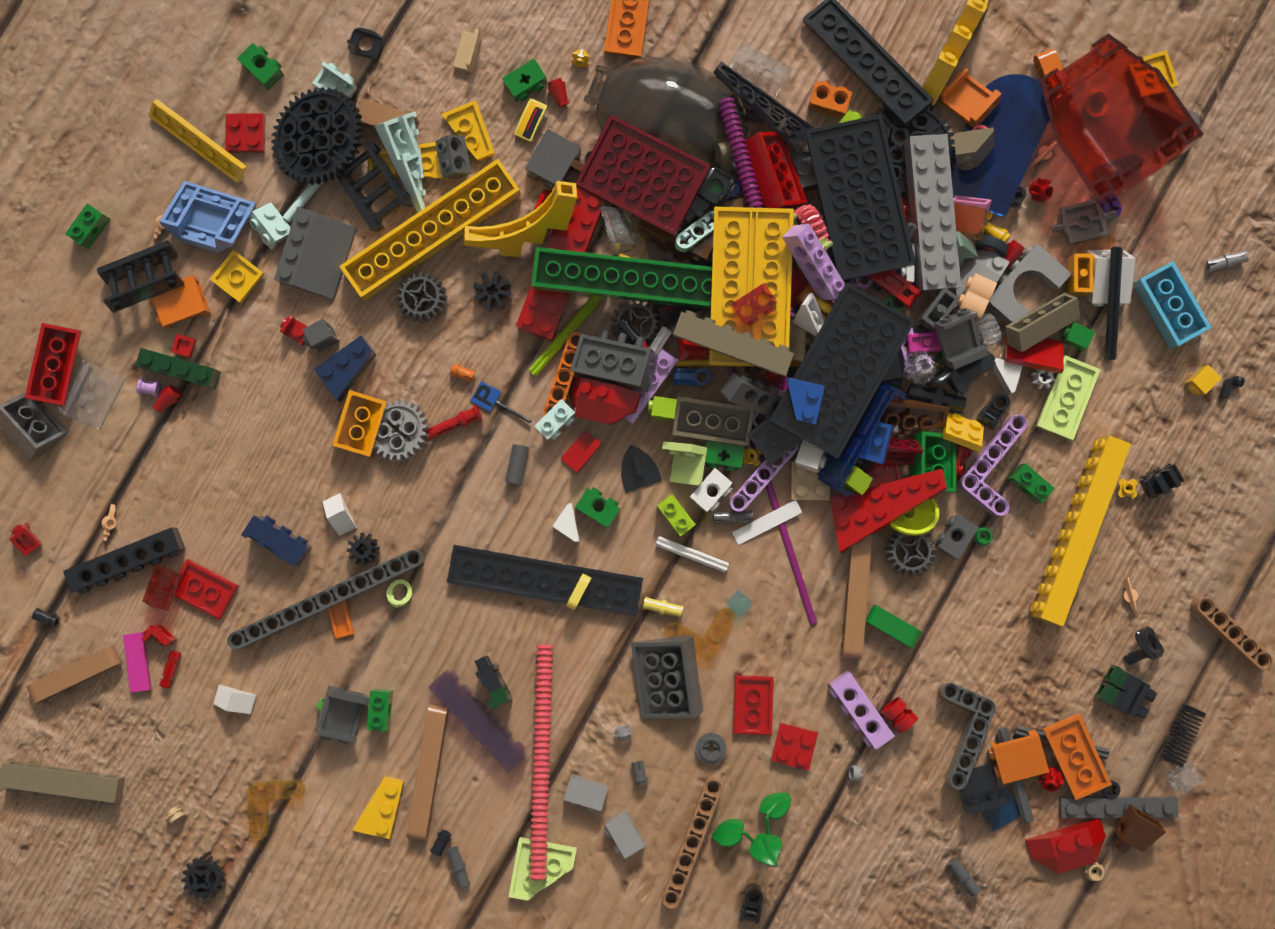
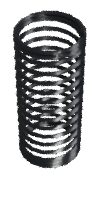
M1186 704L1181 706L1180 711L1183 713H1178L1181 717H1176L1179 721H1174L1178 724L1173 725L1176 729H1171L1174 733H1169L1173 736L1168 737L1171 741H1166L1169 745H1164L1168 749H1162L1166 753H1161L1160 755L1161 758L1181 767H1184L1186 761L1178 756L1186 759L1188 757L1175 750L1189 754V752L1179 747L1191 750V748L1181 743L1189 746L1193 745L1178 737L1195 742L1182 734L1196 738V736L1184 730L1198 734V732L1183 725L1200 730L1185 721L1198 726L1202 725L1187 717L1203 722V720L1187 712L1202 718L1206 717V713Z

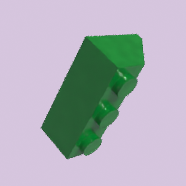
M921 431L911 435V439L916 440L924 451L922 454H916L913 465H910V477L942 469L947 484V490L942 493H955L956 443L943 439L942 433Z

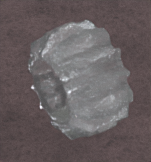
M988 313L983 314L979 320L975 319L978 336L984 347L995 345L1001 341L1002 333L994 316Z
M920 350L909 354L907 360L903 363L906 366L904 372L909 373L907 379L913 378V383L920 382L921 384L933 379L934 374L938 371L935 368L937 362L932 361L934 355L928 356L927 351L921 352Z

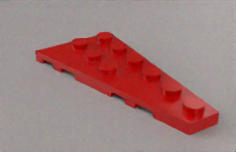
M939 469L869 487L863 495L853 491L830 497L839 552L841 554L846 552L848 548L854 544H859L872 533H877L900 519V516L916 509L915 507L946 491L947 484L944 471Z

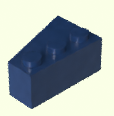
M359 336L314 370L334 398L342 402L344 396L353 387L357 378L364 372L376 353L363 336Z
M253 515L241 536L253 539L257 542L258 546L262 548L264 546L289 564L300 566L311 549V546L307 544L309 541L301 536L295 537L291 534L292 530L284 525L282 527L276 525V520L268 515L265 517Z

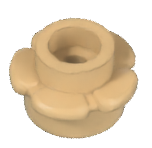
M177 807L170 809L166 813L167 817L165 820H168L170 824L177 822L184 816L183 809H178Z
M1098 862L1087 865L1085 867L1087 878L1090 881L1101 880L1104 877L1103 866L1099 865Z

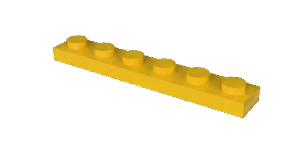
M158 99L152 102L148 117L236 183L242 181L247 168L246 165Z

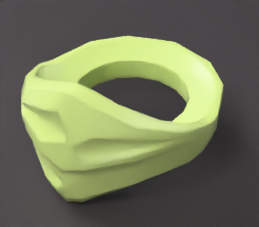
M403 579L393 581L386 593L388 602L395 608L404 606L412 597V587L409 582ZM398 584L405 585L408 590L406 597L402 601L395 600L393 595V589Z

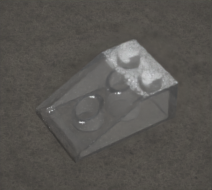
M606 206L600 207L602 224L613 255L616 256L635 249V243L638 241L635 232L630 231L629 225H631L629 215L624 214L623 209Z

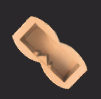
M974 274L972 277L969 276L964 285L967 288L965 294L959 296L960 300L956 304L959 305L957 311L963 308L974 310L978 314L974 319L979 320L985 312L997 283L978 274Z

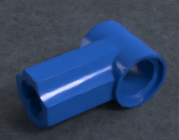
M674 368L673 385L702 388L706 387L711 379L710 372L704 368ZM698 374H705L707 381L704 383L697 380Z

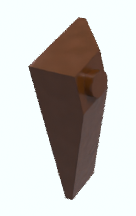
M875 393L866 409L867 425L869 426L873 421L894 425L891 437L901 434L909 435L914 431H927L945 427L950 408Z

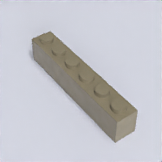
M688 310L685 313L681 312L673 333L674 337L777 375L786 376L794 353L790 352V348L779 345V348L771 345V341L761 338L760 341L753 338V334L742 331L741 334L734 331V327L723 324V327L715 324V320L707 317L702 320L697 318L696 313Z
M8 761L2 763L0 787L6 788L5 791L8 792L24 790L25 794L35 795L38 792L44 793L45 797L60 795L66 800L81 798L83 802L92 803L96 800L102 801L103 805H114V803L122 799L125 776Z

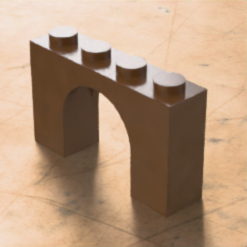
M643 219L638 224L637 233L642 238L651 239L658 246L672 250L677 256L686 257L695 265L705 266L713 251L714 232L689 251L681 252L675 247L677 236ZM710 219L709 223L707 224V227L709 226V224L714 222V219ZM701 229L700 232H699L698 234H696V235H698V236L703 235V234H704L703 229ZM690 238L686 239L685 241L681 239L680 244L685 243L687 245V242Z

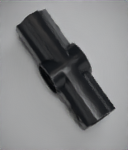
M910 383L906 394L907 399L950 408L949 411L959 414L963 413L967 399L966 397L948 393L946 390L938 387L929 388L915 383Z

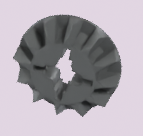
M707 733L698 739L696 754L702 762L716 764L726 755V743L720 735ZM712 740L713 746L719 749L713 750L710 757L709 751L703 747H708Z

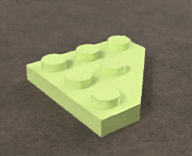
M520 837L508 897L528 901L542 889L555 882L559 877L568 873L574 867L577 847L546 842L548 844V847H546V850H548L546 853L547 860H545L547 862V866H545L547 878L544 880H532L529 878V875H531L529 869L532 868L530 866V862H532L530 859L532 855L530 853L532 840Z

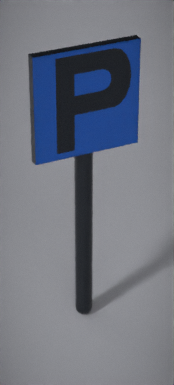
M481 381L470 400L489 412L494 404L524 421L532 422L529 418L497 401L501 392Z

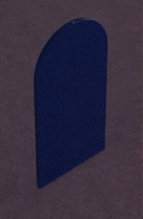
M1021 74L999 77L986 86L991 92L996 89L1002 93L1000 103L979 124L987 128H994L995 147L977 167H973L971 170L958 169L956 158L952 160L954 165L950 167L952 169L953 197L964 196L992 200L989 212L1006 217L1048 125L1052 111L1051 98L1047 89L1036 79ZM966 123L962 132L972 131L973 128Z

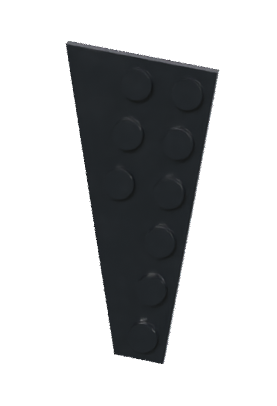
M721 61L713 72L717 79L723 82L761 120L765 121L793 149L799 152L806 141L805 131L814 127Z

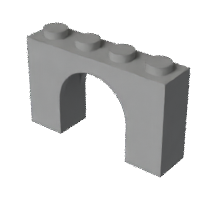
M1038 244L1033 247L1028 246L1023 252L1024 257L1020 262L1016 260L1009 267L1011 272L1000 277L997 281L999 285L995 288L988 302L987 308L1007 325L1030 313L1014 296L1013 286L1018 276L1023 274L1034 275L1055 291L1071 275L1064 266Z

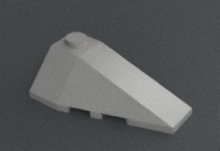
M976 250L978 257L967 258L961 265V288L956 290L955 295L959 297L961 294H965L967 288L964 285L968 277H972L974 274L981 275L997 283L1008 266L1009 261L994 251ZM959 305L954 306L950 314L951 316L958 313Z

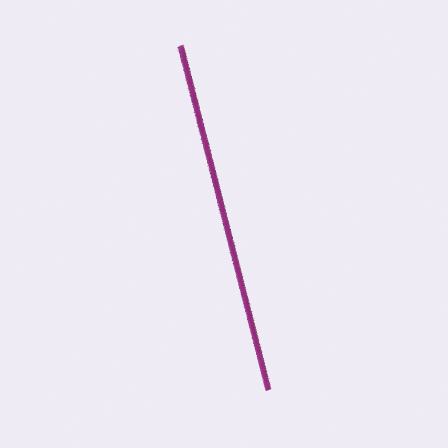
M727 367L729 376L733 372L736 373L735 367ZM751 441L752 447H753L754 449H756L757 447H756L755 444ZM762 454L760 455L761 464L765 461ZM762 469L760 471L763 480L770 477L768 470ZM770 481L765 487L772 509L775 511L780 506L772 481ZM783 522L778 525L811 625L817 623L786 524Z

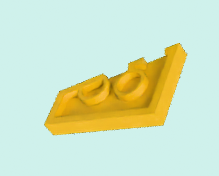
M476 100L441 114L458 136H465L467 148L478 161L496 155Z
M385 776L352 831L390 839L404 780Z

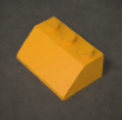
M349 390L331 446L370 457L387 401Z

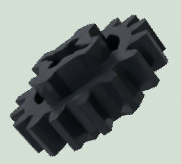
M205 855L201 856L200 860L196 857L192 860L193 863L190 862L186 865L188 869L182 872L186 877L181 879V882L187 883L183 888L190 889L189 896L194 893L195 899L202 896V899L206 900L208 895L212 898L216 895L215 892L219 893L222 890L220 886L225 884L222 878L226 874L221 873V870L225 867L218 866L220 860L213 862V856H210L207 860Z

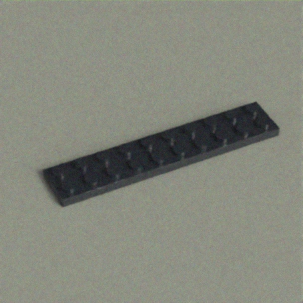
M453 545L447 583L567 604L582 574L591 577V580L577 606L637 616L643 578Z

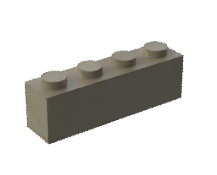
M1063 293L1007 325L1006 332L1009 346L1021 352L1026 351L1031 346L1043 341L1048 336L1057 333L1060 329L1081 318L1078 298Z

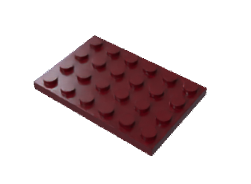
M610 114L576 181V185L676 236L712 166Z

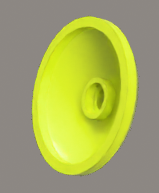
M934 498L923 502L915 507L916 509L900 516V519L891 523L890 526L906 535L916 536L928 533L935 527L939 519L937 502Z

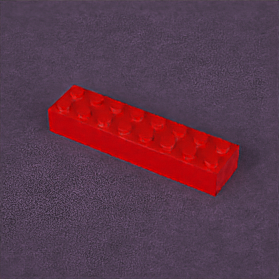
M576 186L577 200L567 230L553 229L546 248L587 253L606 205V200L586 189ZM531 286L516 323L517 329L553 342L571 293L535 290Z

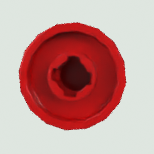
M896 697L882 709L881 714L888 721H892V726L901 734L908 730L918 720V717L911 709H906L907 704L901 697Z

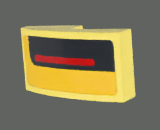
M530 98L514 134L533 142L548 106Z

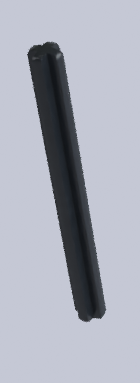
M1119 246L1112 247L1110 254L1105 359L1115 360L1117 356L1123 248Z

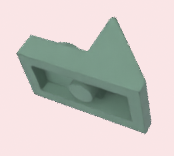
M956 232L959 267L961 268L965 259L977 258L978 255L974 243L962 233Z

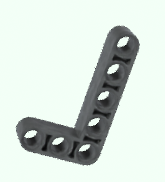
M943 683L938 688L939 697L970 711L945 776L947 786L960 790L967 785L996 707L992 700L954 683ZM948 686L952 689L950 697L945 694V689ZM966 694L970 697V702L967 705L963 702V697ZM983 702L988 706V710L985 713L981 710ZM977 720L981 723V728L978 731L974 728V723ZM970 738L974 742V746L971 749L967 747V741ZM962 757H965L967 760V764L964 767H961L959 763ZM955 775H958L960 778L957 785H954L952 782Z

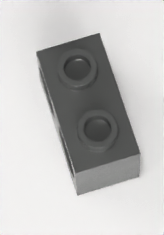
M446 135L435 141L442 178L461 179L472 173L465 136Z

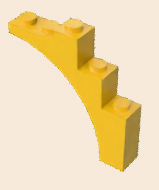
M989 0L967 1L922 86L934 99L932 105L936 103L954 71L959 58L987 8Z
M556 181L547 199L534 211L517 220L496 226H465L463 231L464 246L500 250V255L519 257L524 242L543 244L547 228L567 230L577 200L576 183Z

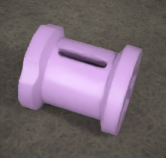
M143 378L138 380L137 394H150L154 397H159L161 394L162 383L160 380L155 382L146 381Z

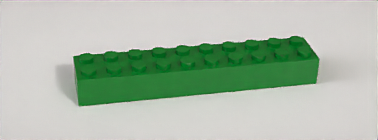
M536 247L531 286L535 290L711 309L712 267Z

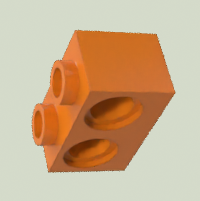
M825 81L815 82L807 109L842 119L846 115L852 92L842 86H830ZM817 93H823L826 98H818ZM840 98L844 103L837 104L835 99Z

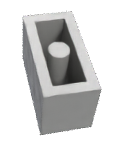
M571 774L564 800L567 801L568 805L574 807L582 805L586 807L587 811L596 813L597 810H602L608 785Z
M626 809L605 821L606 827L604 830L609 838L612 837L616 843L614 848L619 856L622 854L624 859L645 847V842Z

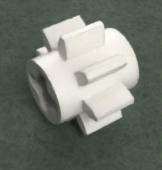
M1036 369L1037 373L1030 374L1033 377L1031 384L1035 383L1038 385V389H1041L1043 385L1045 388H1050L1049 382L1056 381L1053 378L1054 372ZM1043 374V377L1046 378V380L1042 381L1043 378L1040 377V375Z

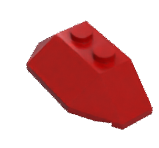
M583 377L574 378L569 394L576 417L612 425L635 413L641 397L639 392L615 384Z
M1093 818L1025 839L1031 859L1060 874L1096 863L1106 835L1100 818Z

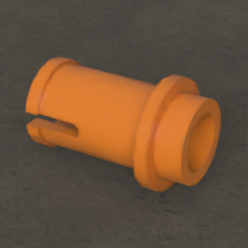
M458 363L457 365L453 364L450 374L453 375V378L456 376L472 382L475 371L464 368Z

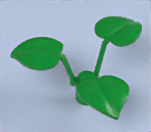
M773 793L761 801L760 811L766 815V834H758L753 839L746 831H742L744 823L741 820L729 819L716 827L712 833V839L723 847H732L738 844L742 839V835H744L752 842L749 848L751 856L762 864L776 867L782 850V841L778 836L770 834L769 818L778 820L785 816L791 805L790 794Z

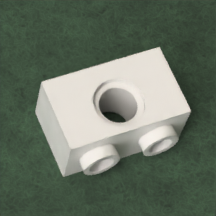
M714 468L702 482L701 486L689 498L706 513L709 510L713 512L720 504L717 500L722 495L726 497L732 490L730 487L732 482ZM714 486L717 489L715 497H710L707 494L708 487Z

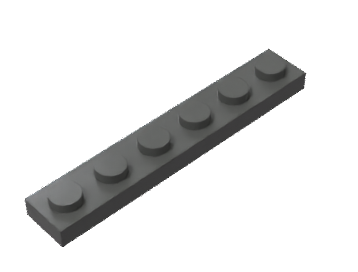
M1059 797V814L1061 818H1121L1127 807L1131 804L1153 818L1178 817V797H1083L1075 800L1073 797Z

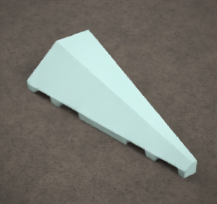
M416 111L375 125V128L418 213L425 208L424 196L426 192L422 187L424 175L421 149L418 148L417 144L419 132L415 127L417 115Z

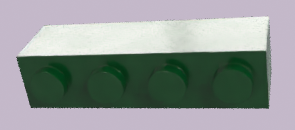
M140 348L135 364L136 367L211 389H216L221 371L144 348Z

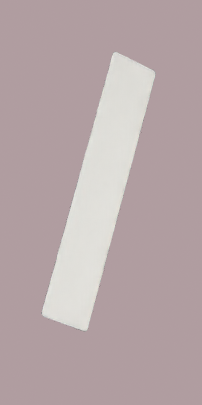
M794 500L733 531L732 534L737 544L740 545L802 513L797 501Z

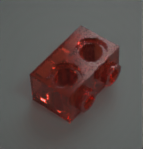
M763 283L733 302L730 307L742 326L745 324L751 326L758 321L757 317L764 313L766 316L773 312L777 301L767 285ZM766 296L769 303L766 306H761L758 303V297ZM744 306L752 310V314L748 317L741 314V308Z
M155 565L142 602L150 607L169 611L182 574L173 569Z

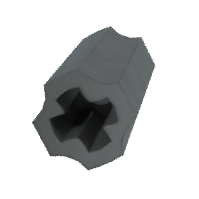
M517 444L512 445L505 482L522 484L529 447Z

